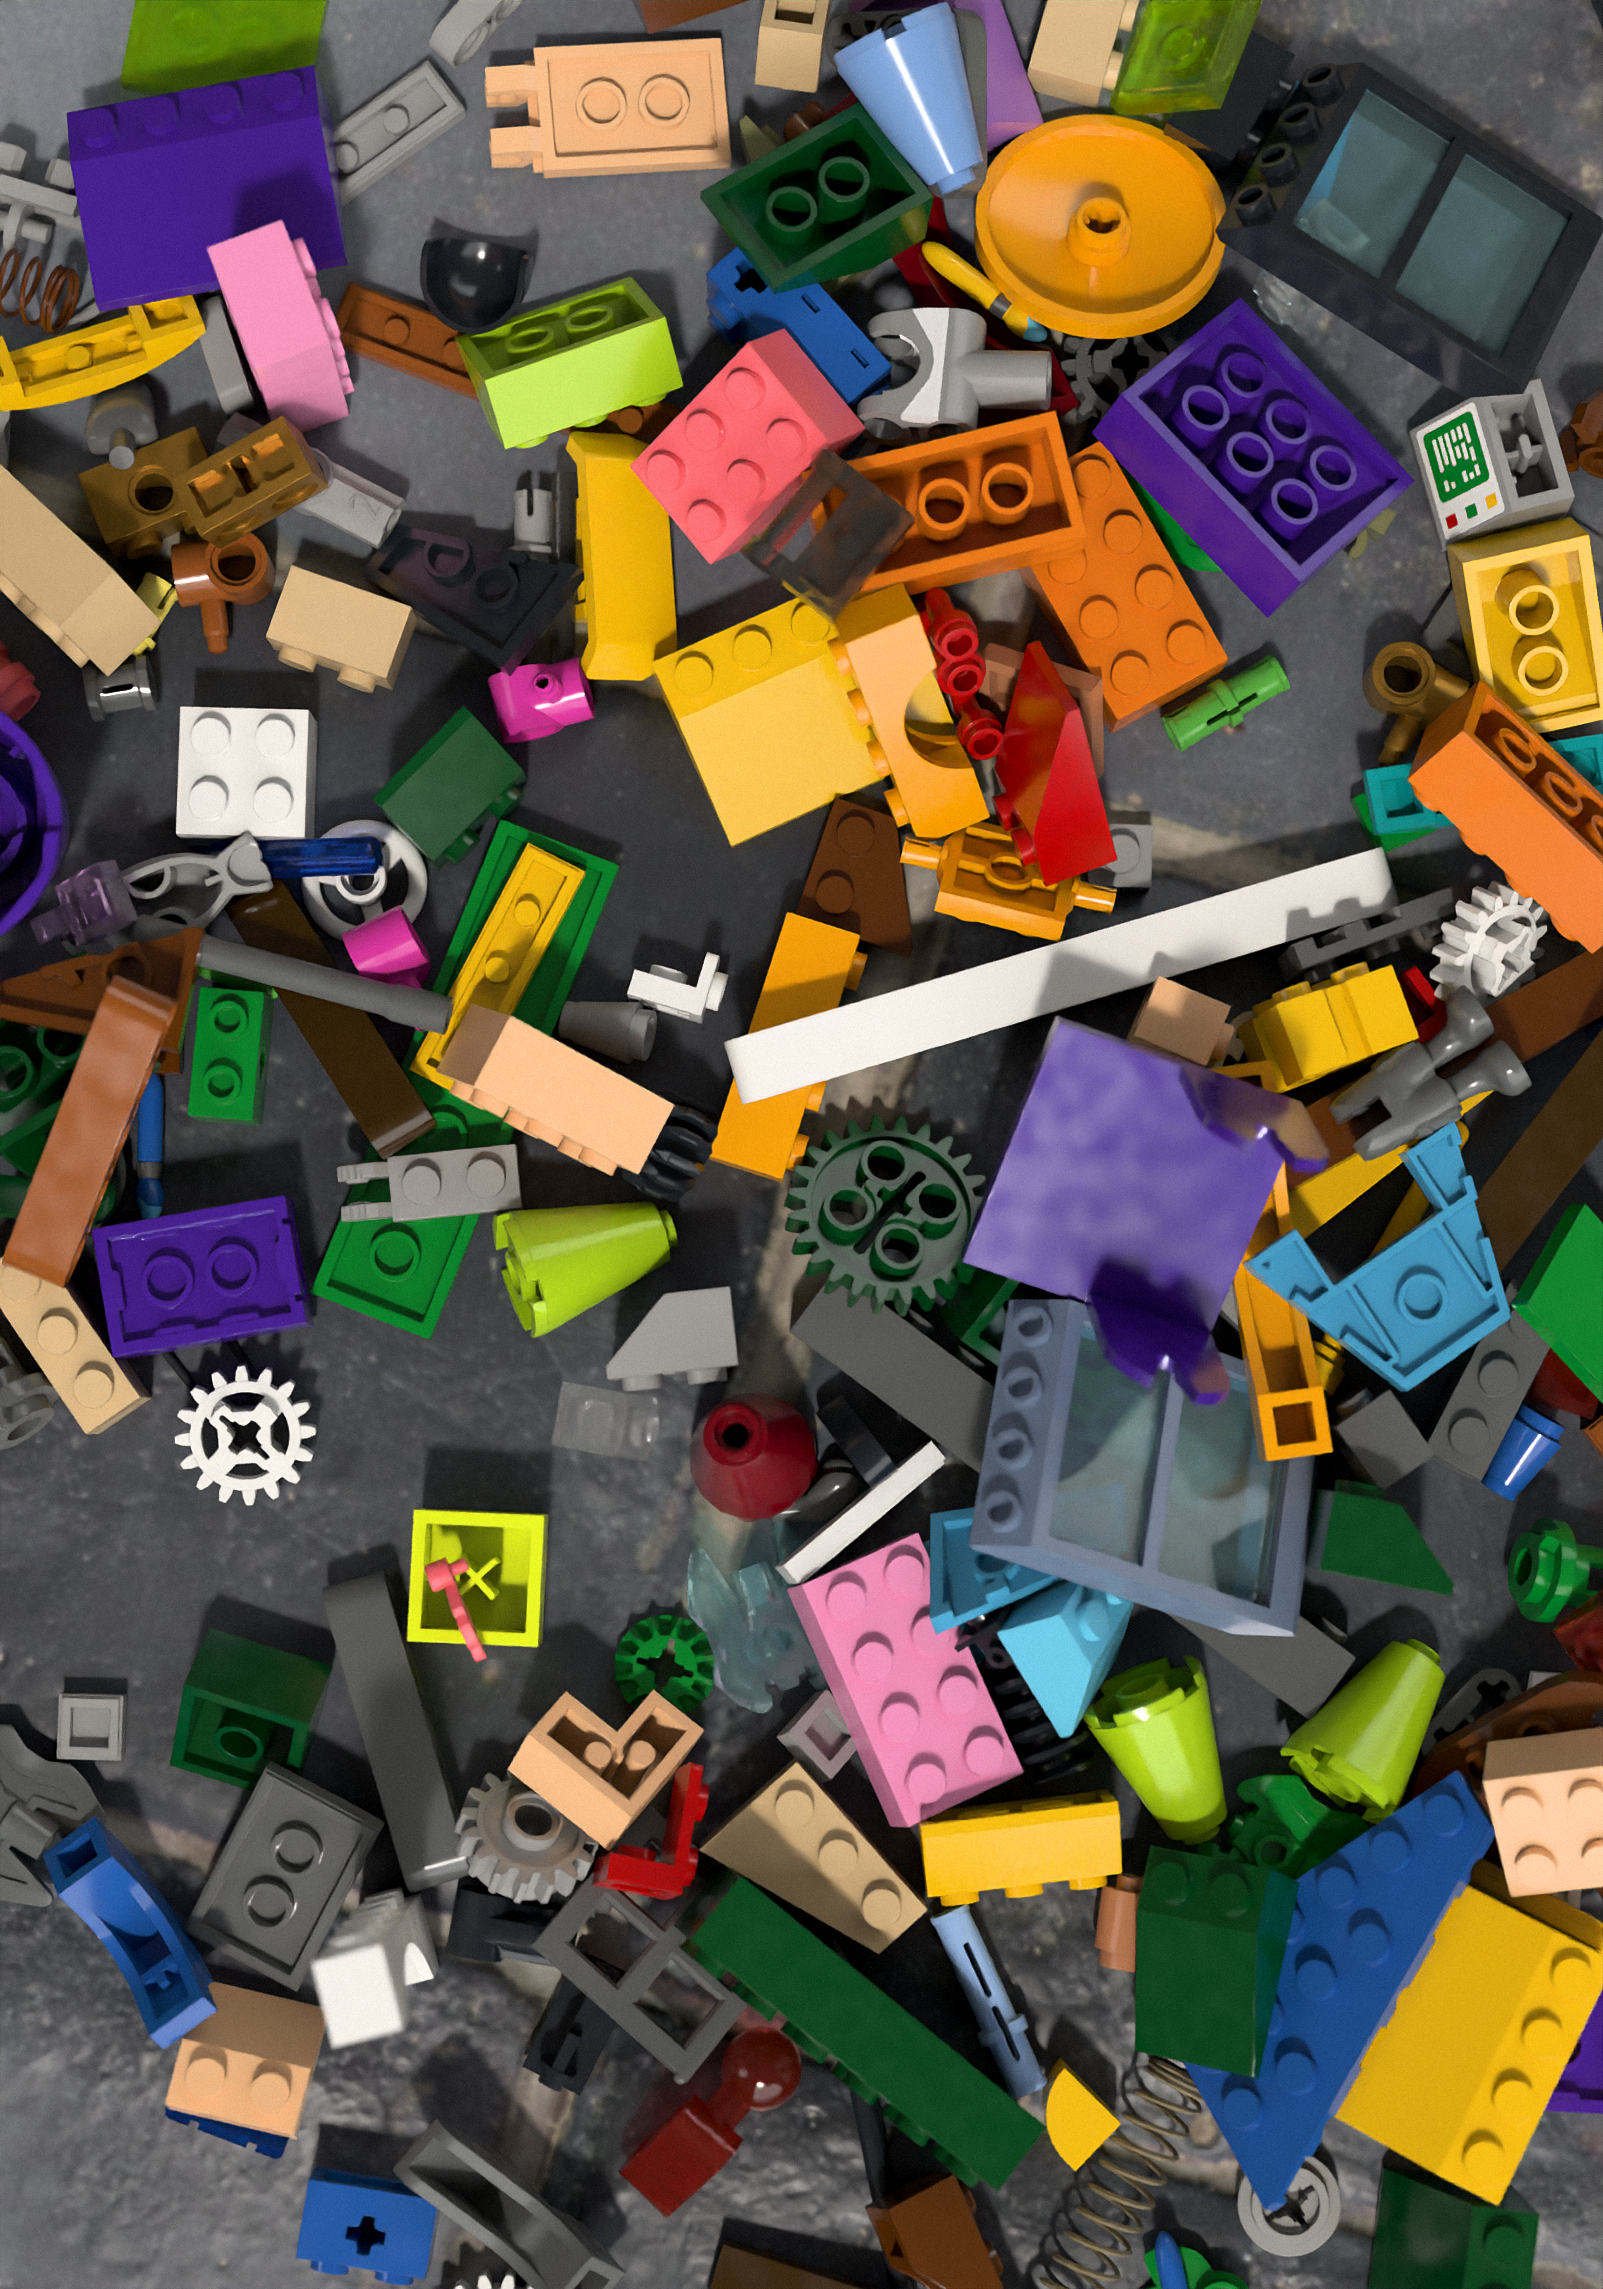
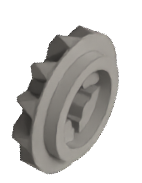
M1314 2156L1306 2157L1288 2189L1290 2192L1297 2191L1300 2188L1304 2190L1305 2194L1298 2200L1299 2207L1302 2210L1300 2214L1306 2221L1302 2225H1300L1295 2217L1291 2218L1286 2211L1275 2215L1272 2211L1264 2210L1246 2175L1240 2178L1236 2207L1242 2226L1252 2241L1272 2254L1286 2257L1308 2254L1322 2246L1337 2227L1341 2214L1340 2190L1330 2170Z

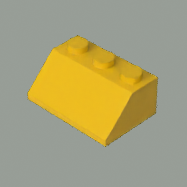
M1107 1789L948 1808L917 1823L925 1890L928 1897L940 1896L942 1906L975 1903L980 1901L979 1891L1004 1888L1006 1898L1035 1896L1044 1893L1043 1883L1064 1880L1069 1881V1889L1071 1890L1099 1888L1108 1885L1107 1875L1122 1873L1118 1801Z

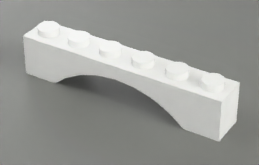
M402 1887L365 1897V1903L358 1905V1911L350 1914L351 1919L343 1922V1928L334 1932L335 1937L326 1941L327 1947L312 1963L333 2047L403 2029L409 2019L406 1985L432 1979L440 1968L421 1894L404 1898Z

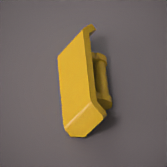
M573 431L569 435L565 449L577 464L579 498L567 502L568 518L573 520L575 564L579 565L584 572V580L577 588L578 604L574 605L575 622L587 623L588 643L581 658L580 666L588 679L644 680L653 675L651 662L672 654L677 650L669 514L630 468V465L650 444L623 434Z

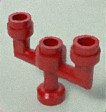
M938 587L931 588L927 591L925 600L915 606L929 646L934 648L932 654L937 667L931 672L941 690L950 694L954 713L960 720L957 725L956 735L963 749L977 760L990 759L998 754L1003 736V728L997 716L989 710L981 709L977 702L975 692L982 686L986 674L985 662L977 649V628L966 612L956 610L946 591Z

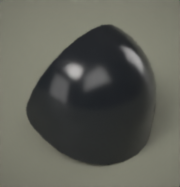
M433 238L426 240L422 248L420 261V285L423 297L431 312L440 322L453 330L465 334H482L493 331L505 324L524 300L532 279L534 254L521 247L467 238Z

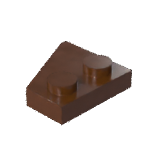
M835 798L795 914L861 935V943L909 959L913 950L903 868L902 863H899L901 854L898 831L894 818Z

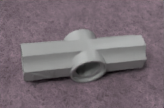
M235 412L225 422L215 440L212 455L263 426ZM309 446L330 487L292 509L302 515L315 516L379 550L398 525L405 506V500L330 461L319 449Z

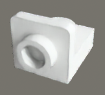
M707 952L697 987L686 985L688 975L664 966L651 965L649 973L634 970L627 995L629 1002H642L644 1007L702 1024L706 1008L718 1011L728 975L718 972L720 956Z

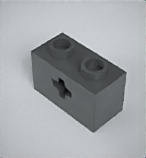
M1367 1386L1360 1390L1355 1387L1326 1407V1411L1331 1417L1328 1419L1332 1448L1358 1483L1383 1487L1385 1490L1435 1455L1390 1389L1369 1391Z

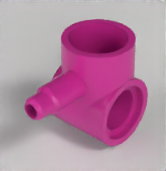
M580 657L552 664L523 665L517 667L511 676L501 671L488 678L487 681L503 743H520L536 740L557 733L564 726L596 717L590 684L580 666Z
M397 905L342 933L344 944L360 976L389 984L401 983L422 989L421 986L426 981L430 972L431 958L428 949L419 939L401 905ZM415 1028L418 1031H426L423 1029Z

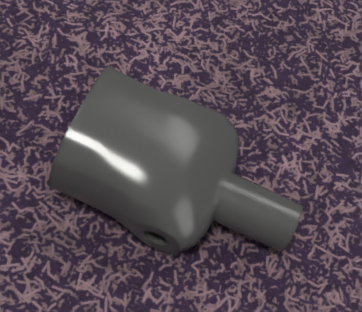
M125 382L114 388L94 394L90 399V411L85 426V435L89 449L96 455L109 454L111 465L117 469L131 467L135 460V449L149 445L160 437L155 415L156 402L147 386L138 382Z

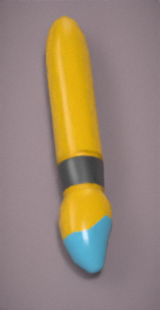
M926 241L922 244L921 250L924 258L938 273L982 307L989 309L990 313L1001 320H1005L1006 326L1013 334L1033 342L1043 341L1047 338V332L1040 323L1030 319L1023 311L1013 306L989 278L954 251L935 241Z

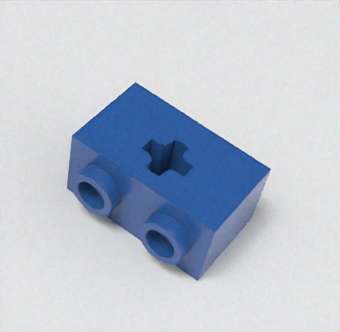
M316 2167L308 2179L295 2258L311 2261L310 2268L312 2270L325 2274L344 2275L349 2273L350 2267L375 2271L374 2278L380 2282L393 2285H411L414 2278L425 2279L430 2269L440 2210L410 2189L402 2180ZM364 2216L375 2218V2229L380 2232L374 2242L364 2240V2231L358 2227Z

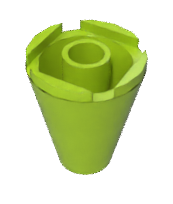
M651 1201L507 1211L494 1215L492 1222L496 1251L507 1247L509 1250L505 1253L507 1268L501 1270L506 1289L522 1327L525 1331L531 1329L532 1338L546 1335L670 1261V1248L678 1244L675 1226L670 1214L666 1209L658 1212Z
M1409 1638L1405 1644L1391 1641L1315 1713L1313 1718L1307 1720L1287 1739L1280 1750L1281 1756H1293L1288 1764L1289 1768L1296 1775H1299L1306 1784L1329 1801L1343 1809L1349 1801L1357 1802L1367 1807V1810L1361 1817L1362 1819L1375 1824L1380 1823L1400 1808L1445 1680V1674L1438 1666L1441 1658L1430 1647L1415 1639Z
M1183 1656L1187 1667L1171 1668L1167 1657L1131 1667L1103 1682L1100 1688L1104 1696L1094 1705H1089L1083 1715V1719L1168 1838L1183 1840L1187 1845H1194L1211 1839L1220 1831L1219 1824L1227 1816V1807L1206 1675L1202 1664L1193 1656Z

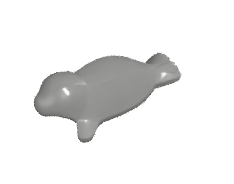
M250 833L238 837L217 856L192 853L167 854L137 863L111 876H102L87 870H78L69 877L68 884L73 891L83 896L84 899L75 906L67 923L61 929V943L71 955H75L83 949L94 955L113 951L118 946L131 943L136 922L141 914L204 929L216 918L233 895L261 893L272 889L271 872L267 864L262 860L263 855L258 843Z

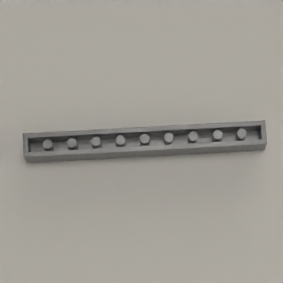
M825 1283L790 1329V1333L980 1474L995 1390L994 1386L980 1377L987 1366L957 1344L948 1353L929 1339L936 1328L910 1308H908L905 1316H899V1314L897 1315L887 1306L883 1305L879 1315H873L869 1297L862 1295L858 1303L850 1308L847 1307L849 1289L841 1286L833 1293L827 1295L824 1293ZM1066 1426L1056 1494L1120 1484L1126 1498L1128 1552L1116 1558L1137 1565L1146 1500L1135 1493V1491L1142 1482L1113 1460H1110L1103 1469L1083 1454L1090 1443ZM1168 1502L1158 1572L1230 1595L1236 1552L1215 1537L1206 1546L1187 1531L1193 1520ZM1164 1612L1308 1720L1313 1718L1356 1659L1355 1656L1343 1648L1349 1637L1318 1614L1311 1623L1299 1615L1296 1637L1236 1635Z

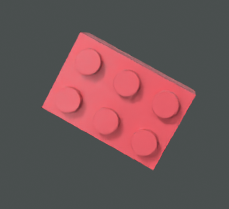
M784 328L748 342L630 465V468L711 565L746 548L801 494V473L829 466L866 427Z

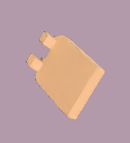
M721 38L533 48V61H524V65L485 68L486 107H518L527 102L529 126L490 129L491 168L524 167L533 163V173L543 172V178L730 168L732 159Z

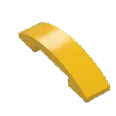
M187 295L128 306L129 315L10 352L7 349L3 335L0 336V411L46 407L84 398L114 388L160 366L189 347L206 332L204 322L193 296Z

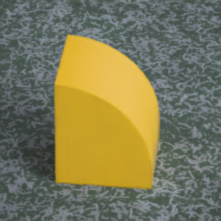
M1059 2058L1047 2076L1048 2084L1043 2088L1042 2113L1055 2149L1065 2162L1076 2171L1121 2123L1115 2111Z

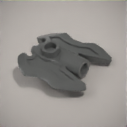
M0 1725V1900L44 1907L51 1904L54 1895L16 1851L18 1849L38 1860L58 1834L61 1825L39 1808L83 1823L96 1816L104 1824L106 1822V1813L86 1779L71 1764L47 1761L28 1749L13 1725Z

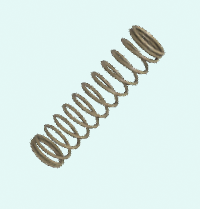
M1154 2058L1148 2060L1149 2065L1145 2066L1146 2071L1162 2083L1175 2089L1197 2109L1169 2102L1139 2088L1133 2089L1135 2095L1167 2115L1185 2132H1177L1158 2126L1126 2111L1121 2113L1123 2118L1160 2142L1173 2156L1147 2150L1115 2135L1110 2136L1112 2142L1148 2165L1162 2180L1133 2173L1104 2159L1098 2160L1101 2166L1136 2188L1147 2198L1150 2204L1122 2197L1091 2182L1086 2183L1087 2188L1113 2203L1139 2226L1123 2225L1094 2214L1081 2206L1075 2207L1076 2212L1105 2229L1127 2249L1126 2251L1108 2248L1085 2239L1068 2229L1063 2230L1066 2237L1090 2250L1114 2271V2275L1100 2273L1078 2265L1057 2253L1051 2254L1052 2259L1079 2274L1096 2289L1104 2288L1094 2278L1114 2281L1121 2277L1116 2264L1105 2254L1117 2257H1127L1133 2254L1129 2242L1115 2229L1128 2233H1139L1144 2230L1142 2220L1126 2205L1147 2210L1156 2207L1153 2196L1137 2181L1154 2186H1162L1168 2183L1165 2173L1148 2157L1164 2162L1179 2160L1177 2150L1158 2133L1183 2139L1191 2136L1186 2123L1169 2109L1190 2115H1197L1203 2112L1198 2100L1202 2102L1204 2100L1191 2076ZM1044 2276L1039 2278L1042 2284L1051 2289H1067Z

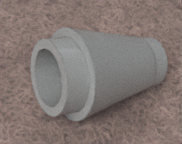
M566 1001L559 1020V1037L571 1040L574 1043L626 1064H630L633 1059L646 1061L650 1056L655 1040L657 1014L655 1011L643 1009L642 1002Z

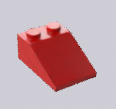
M1040 641L1027 644L994 766L1001 793L991 796L1003 831L1012 830L1010 831L1011 839L1021 865L1027 867L1033 864L1045 887L1118 859L1079 707Z

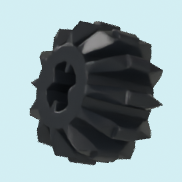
M663 1089L656 1095L674 1104L639 1174L621 1168L622 1179L634 1185L636 1190L648 1196L676 1202L683 1197L685 1192L694 1187L696 1178L700 1172H704V1165L708 1157L713 1153L712 1143L718 1135L716 1112L704 1106V1102L688 1094L684 1095Z

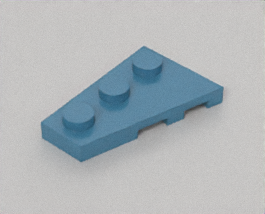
M1121 1485L1056 1494L1049 1536L1115 1558L1127 1553L1126 1498ZM975 1507L930 1514V1621L936 1634L1064 1579L973 1550L969 1546V1539Z

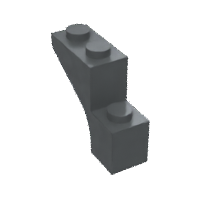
M435 2119L428 2129L412 2142L409 2151L393 2168L398 2177L410 2189L497 2253L533 2289H613L626 2274L586 2225L550 2206L507 2155L438 2119Z

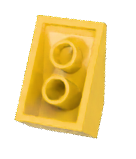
M1567 517L1446 545L1456 609L1474 684L1481 679L1538 734L1603 720V631L1589 534L1574 519Z

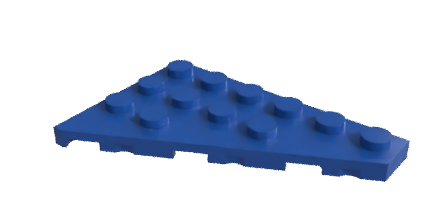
M1457 1770L1295 1880L1300 1882L1259 2079L1183 2062L1264 2210L1275 2211L1286 2203L1287 2198L1284 2196L1306 2157L1313 2156L1322 2140L1323 2128L1326 2122L1337 2114L1362 2068L1359 2064L1381 2026L1386 2028L1393 2016L1399 1994L1406 1987L1410 1986L1436 1941L1433 1935L1455 1897L1460 1899L1470 1881V1871L1474 1863L1484 1857L1496 1836L1490 1814L1465 1774Z

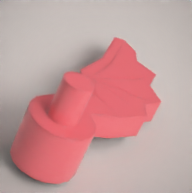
M444 1557L425 1565V1573L434 1593L445 1588L451 1610L476 1662L486 1659V1653L454 1577L470 1570L466 1559L463 1558L449 1564L447 1558Z

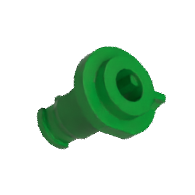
M1550 1518L1537 1520L1528 1532L1522 1533L1516 1540L1508 1563V1588L1512 1598L1517 1601L1521 1614L1531 1621L1549 1623L1555 1620L1563 1606L1603 1613V1592L1586 1589L1590 1567L1603 1569V1548L1576 1543L1570 1526L1564 1521Z

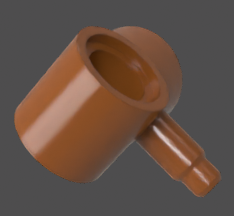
M250 532L221 549L207 540L171 545L173 577L180 606L200 605L203 633L207 638L208 651L211 654H222L228 650L227 635L229 634L225 602L229 601L237 605L255 604L270 593L275 583L276 570L274 563L259 538ZM244 554L256 559L254 571L246 579L233 581L225 577L226 565L233 557Z

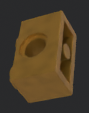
M195 426L135 450L134 463L127 469H117L109 461L77 475L104 541L116 558L127 554L129 559H137L152 554L163 546L162 539L184 530L188 535L198 534L170 480L210 457L205 442ZM168 486L173 489L172 499L165 508L158 511H149L143 508L144 497L152 488Z

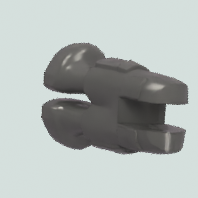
M1466 986L1459 987L1447 997L1445 1005L1447 1019L1435 1036L1424 1045H1421L1416 1040H1412L1391 1048L1385 1054L1380 1055L1370 1066L1371 1071L1341 1093L1328 1107L1337 1125H1341L1355 1116L1363 1114L1369 1107L1380 1100L1392 1115L1390 1119L1373 1127L1370 1132L1353 1144L1352 1147L1364 1162L1379 1158L1415 1138L1418 1140L1427 1138L1451 1121L1455 1123L1462 1118L1460 1102L1472 1096L1489 1091H1499L1502 1094L1514 1096L1519 1095L1532 1085L1527 1072L1517 1056L1501 1039L1484 1049L1475 1060L1445 1080L1436 1076V1070L1453 1058L1478 1047L1495 1036L1493 1024L1486 1011Z

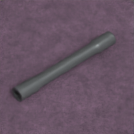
M141 914L136 922L131 943L136 941L144 943L181 933V929L190 926ZM205 934L199 963L201 967L383 1015L390 1021L445 1035L454 1008L455 999L453 997L401 983H385Z

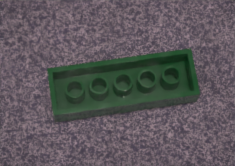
M724 1864L718 1868L673 1925L687 1937L679 1947L717 1980L723 1976L726 1970L733 1974L737 1980L729 1989L767 2021L770 2022L777 2012L783 2015L787 2021L780 2028V2031L821 2064L828 2054L833 2056L837 2062L830 2069V2072L871 2106L879 2096L883 2097L887 2102L879 2112L921 2147L925 2145L930 2137L933 2138L937 2143L929 2153L972 2189L982 2178L998 2192L1047 2128L746 1879Z

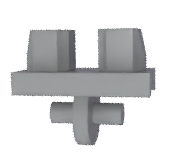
M0 141V209L9 211L7 213L0 210V230L4 231V250L8 251L16 247L19 254H21L29 239L44 244L49 242L52 226L34 221V219L83 234L70 162L51 158L43 184L40 186L24 181L31 160L28 152L16 145Z

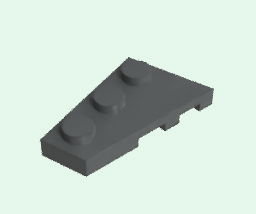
M1463 883L1394 907L1380 914L1381 918L1369 922L1368 919H1360L1341 926L1337 930L1322 936L1320 942L1315 943L1313 937L1296 942L1276 960L1285 982L1302 976L1304 982L1308 981L1309 985H1313L1329 979V975L1341 970L1338 962L1361 954L1364 962L1370 963L1401 950L1397 941L1399 938L1417 931L1421 932L1424 941L1444 934L1441 929L1443 922L1456 920L1455 904L1459 900L1467 904L1471 902Z

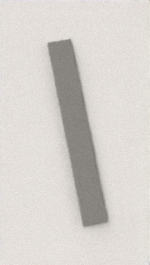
M428 60L333 129L342 207L466 117L465 109ZM219 289L193 294L192 296L196 303L218 295L221 296L222 291ZM94 302L69 320L66 327L60 333L50 334L42 341L129 315L128 308L124 307L100 312L96 302ZM76 400L60 403V405L65 409Z

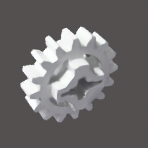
M1491 881L1488 890L1476 886L1473 888L1470 904L1460 900L1455 904L1458 917L1455 921L1443 922L1441 929L1444 934L1441 940L1444 943L1433 947L1432 954L1441 957L1440 964L1430 972V978L1440 982L1434 995L1444 1001L1445 1005L1449 994L1463 985L1474 994L1483 1008L1520 989L1522 982L1526 983L1528 980H1534L1536 976L1534 972L1536 963L1533 962V959H1538L1544 955L1545 949L1536 946L1537 939L1547 932V925L1537 921L1544 910L1543 907L1533 902L1532 897L1524 898L1519 895L1509 884L1505 885L1498 881Z
M239 1364L235 1380L229 1381L220 1369L212 1373L214 1390L210 1392L206 1388L196 1385L190 1392L199 1404V1407L197 1409L182 1407L179 1411L178 1417L184 1422L191 1424L190 1430L178 1433L175 1436V1444L191 1446L192 1453L181 1462L183 1470L197 1466L201 1468L203 1473L196 1485L200 1490L208 1487L213 1481L220 1484L219 1501L226 1503L233 1490H241L246 1506L253 1505L257 1489L264 1488L273 1500L280 1496L278 1479L283 1477L287 1481L296 1484L300 1480L301 1474L293 1465V1462L295 1460L311 1461L314 1451L301 1444V1439L311 1437L317 1433V1425L301 1423L300 1416L310 1409L311 1403L309 1399L300 1400L295 1403L291 1401L289 1396L296 1384L292 1379L284 1382L279 1388L271 1384L273 1378V1368L267 1366L259 1376V1379L250 1378L247 1364ZM239 1392H252L264 1396L257 1405L236 1406L229 1399L226 1400L224 1398ZM281 1412L286 1417L290 1432L287 1452L274 1439L273 1422ZM206 1417L218 1429L219 1447L211 1457L206 1450L203 1439V1427ZM251 1420L258 1423L260 1429L256 1438L262 1446L256 1447L248 1442L242 1448H239L232 1442L237 1431L231 1425V1422L236 1421L242 1426L247 1425ZM257 1463L262 1469L268 1470L254 1476H239L229 1473L236 1464Z

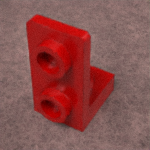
M690 1762L678 1768L675 1772L660 1863L655 1862L656 1852L637 1846L618 1845L616 1854L609 1853L596 1859L592 1880L593 1886L662 1900L682 1895L683 1887H689L693 1882L698 1862L697 1848L690 1847L694 1821L701 1822L708 1803L709 1786L707 1783L701 1782L703 1765Z

